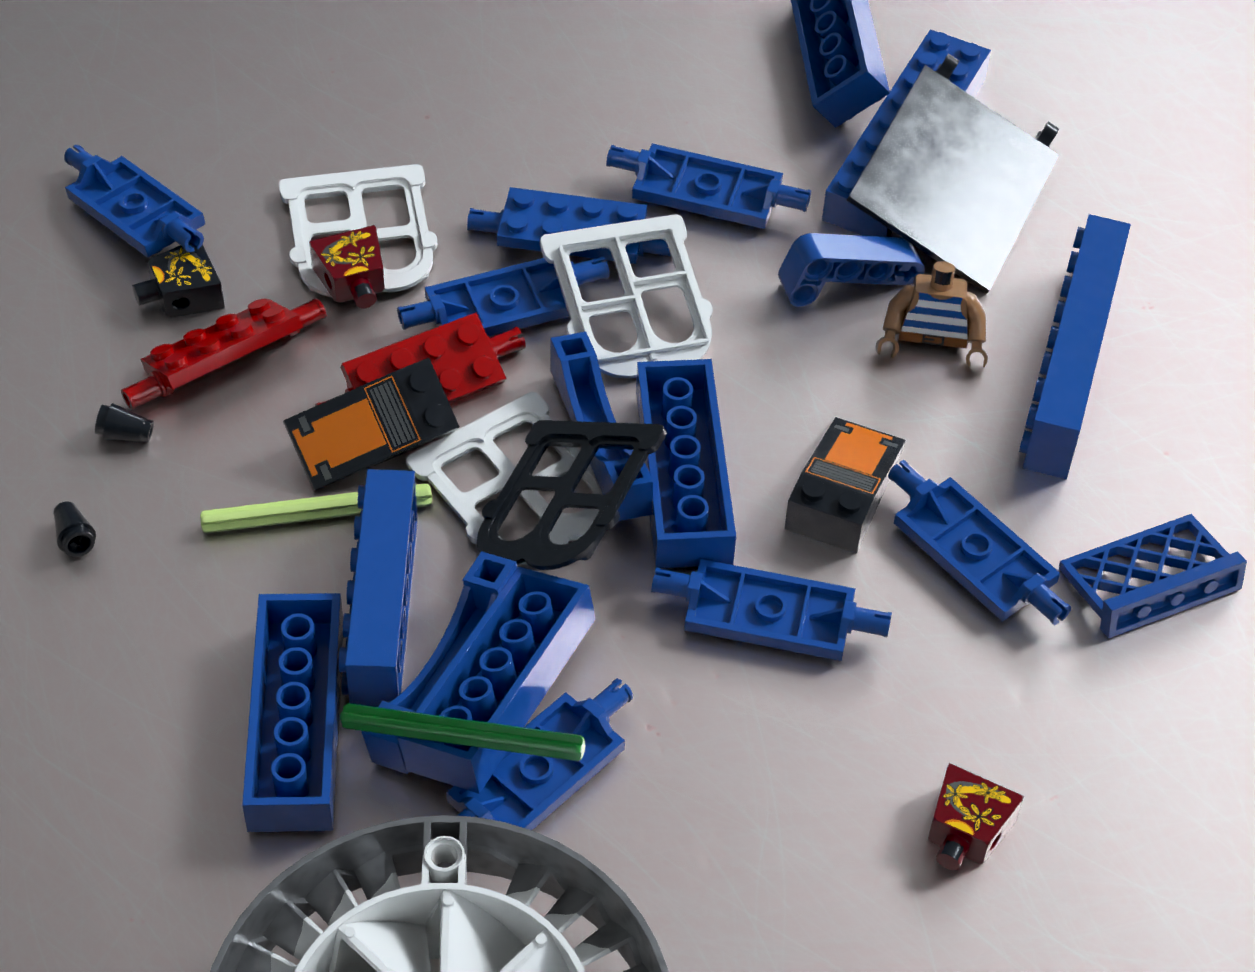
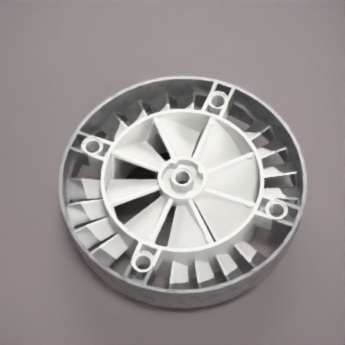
M441 815L412 817L360 829L333 840L301 858L263 889L240 915L225 938L210 972H431L430 959L440 958V972H585L584 966L615 950H618L630 967V969L623 972H668V968L658 942L642 914L626 893L585 857L558 841L506 822L478 817ZM422 872L421 885L400 888L397 876ZM467 872L498 876L512 881L506 895L486 888L467 885ZM362 887L367 901L358 905L351 892ZM539 891L558 899L545 917H542L529 907ZM314 912H317L328 924L329 927L324 932L308 918ZM582 915L594 924L598 930L575 948H572L561 933ZM277 945L299 959L300 962L298 965H295L271 951Z

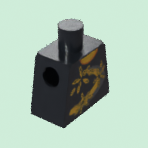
M180 245L150 258L147 263L151 280L132 285L138 305L159 300L165 315L170 318L225 308L221 281L204 246L202 245L199 249L192 246L195 251L188 252Z

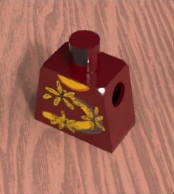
M375 225L309 241L311 266L335 302L342 303L354 300L356 306L361 309L369 308L376 303L377 297L375 294L381 293L385 289L383 263Z
M949 763L928 836L931 843L940 846L936 855L937 862L942 867L953 871L960 868L964 858L978 864L985 863L1015 824L1024 796Z

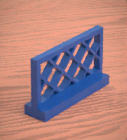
M1192 514L1061 560L1059 570L1101 618L1100 629L1109 639L1241 590L1247 560L1238 551L1229 554ZM1189 529L1196 537V541L1174 537V534ZM1153 543L1165 547L1163 553L1141 549V546ZM1171 547L1190 551L1192 555L1190 559L1169 555V549ZM1197 553L1215 557V560L1207 563L1196 561ZM1121 555L1132 559L1130 565L1108 561V558ZM1137 559L1159 564L1158 570L1153 571L1135 567ZM1165 565L1186 570L1175 575L1162 573ZM1088 567L1097 569L1098 573L1096 577L1079 574L1076 569ZM1104 571L1126 576L1124 584L1102 579ZM1131 577L1153 582L1142 587L1129 585ZM1102 590L1120 595L1103 601L1097 595V591Z

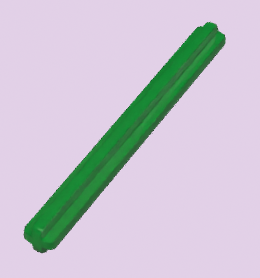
M350 703L344 705L340 713L342 727L345 729L571 761L582 760L586 747L583 736Z

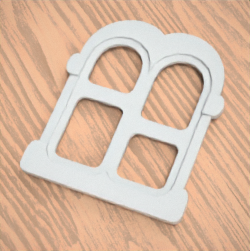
M411 164L286 178L279 182L281 200L289 204L295 247L289 252L290 262L293 266L298 267L300 277L308 286L309 291L332 297L311 266L309 246L311 238L317 235L343 233L368 227L362 193L404 189L410 222L403 226L377 228L378 241L411 238L415 244L416 258L405 268L397 270L383 268L385 289L382 292L406 290L417 285L423 279L428 278L433 265V251L437 248L438 243L436 234L428 231L420 190L425 185V175L421 165ZM347 195L351 214L348 219L321 223H310L307 220L305 200Z
M674 214L551 233L541 237L540 247L543 257L548 263L554 264L571 320L567 325V335L587 332L597 355L600 372L616 378H636L637 362L702 359L709 348L712 338V328L709 319L712 316L713 308L711 303L701 296L684 245L687 230L680 215ZM655 239L666 241L675 271L673 273L642 278L636 277L625 246L630 243ZM607 248L612 253L624 295L618 298L586 302L581 297L569 255L573 252ZM672 287L680 288L683 291L693 321L694 330L692 335L680 343H669L657 337L650 326L641 298L643 292ZM628 312L632 316L637 332L635 345L630 350L622 353H613L603 349L598 345L593 336L589 319L593 316Z
M527 393L407 456L406 465L408 469L415 471L417 479L430 482L465 523L466 535L472 543L477 544V534L484 521L483 517L475 509V506L502 491L515 469L512 462L496 446L493 440L526 422L534 424L539 420H552L548 416L549 406L538 393ZM553 446L561 455V460L532 476H564L569 471L580 450L577 447ZM475 449L480 450L499 471V475L469 492H461L441 470V467ZM589 464L581 479L589 486L592 494L602 495V491ZM538 490L522 491L520 496L537 514L538 518L541 519L549 504L538 493ZM585 508L576 513L562 512L549 534L550 541L562 545L568 544L569 540H578L590 528L599 510Z

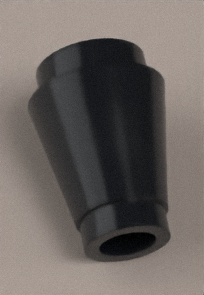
M114 403L111 406L102 404L95 423V434L103 435V440L143 441L149 443L154 428V421Z
M69 501L59 503L53 511L59 549L72 557H79L89 553L95 544V529L74 503Z

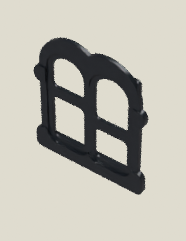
M539 420L534 423L525 438L528 447L497 499L489 501L482 510L484 521L477 534L479 553L482 551L516 561L517 565L526 562L528 566L539 570L558 569L578 560L585 561L590 559L606 530H610L618 523L620 518L618 509L648 455L657 451L667 434L664 426L661 424ZM548 446L581 447L569 471L564 476H532ZM599 448L633 450L614 486L608 493L602 495L573 493ZM540 490L555 492L540 521L530 533L517 540L506 541L500 539L498 531L522 491ZM565 508L599 510L590 528L578 540L562 545L550 541L549 534Z

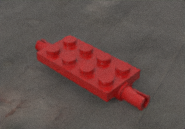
M317 298L292 310L270 299L253 301L248 305V309L238 314L221 316L216 320V324L206 329L191 330L183 336L184 339L176 343L163 344L153 348L150 351V355L140 359L145 372L150 377L121 389L122 397L131 410L160 396L166 397L173 394L174 389L282 337H292L300 333L301 329L327 317L326 310L322 302Z
M476 312L342 363L340 368L348 388L345 390V393L401 368L430 358L449 403L503 383L507 378L498 358L525 349L524 337L518 338V335L522 334L518 327L489 338Z

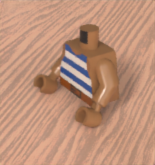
M945 261L936 262L933 265L932 275H916L912 285L904 286L890 300L883 325L885 335L877 341L875 346L876 352L879 355L881 353V346L886 341H890L893 344L891 358L898 354L899 345L895 340V336L899 334L898 340L966 349L968 343H971V350L966 355L967 365L971 368V354L980 352L984 356L983 367H985L988 356L985 350L982 349V343L986 342V314L977 296L967 292V281L954 278L955 266Z

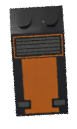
M430 358L401 368L283 421L313 491L441 439L460 427Z
M835 417L801 472L790 495L784 529L857 553L890 480L888 474L891 468L897 464L906 440Z

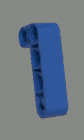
M808 233L800 236L793 242L779 269L778 277L790 303L793 306L801 307L814 302L826 282L910 285L913 283L916 275L924 274L925 267L914 245L903 238Z

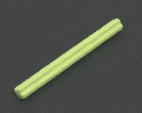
M429 484L416 485L417 507H425L432 504V493ZM358 492L204 510L201 512L200 520L204 533H214L360 515L361 509H358Z

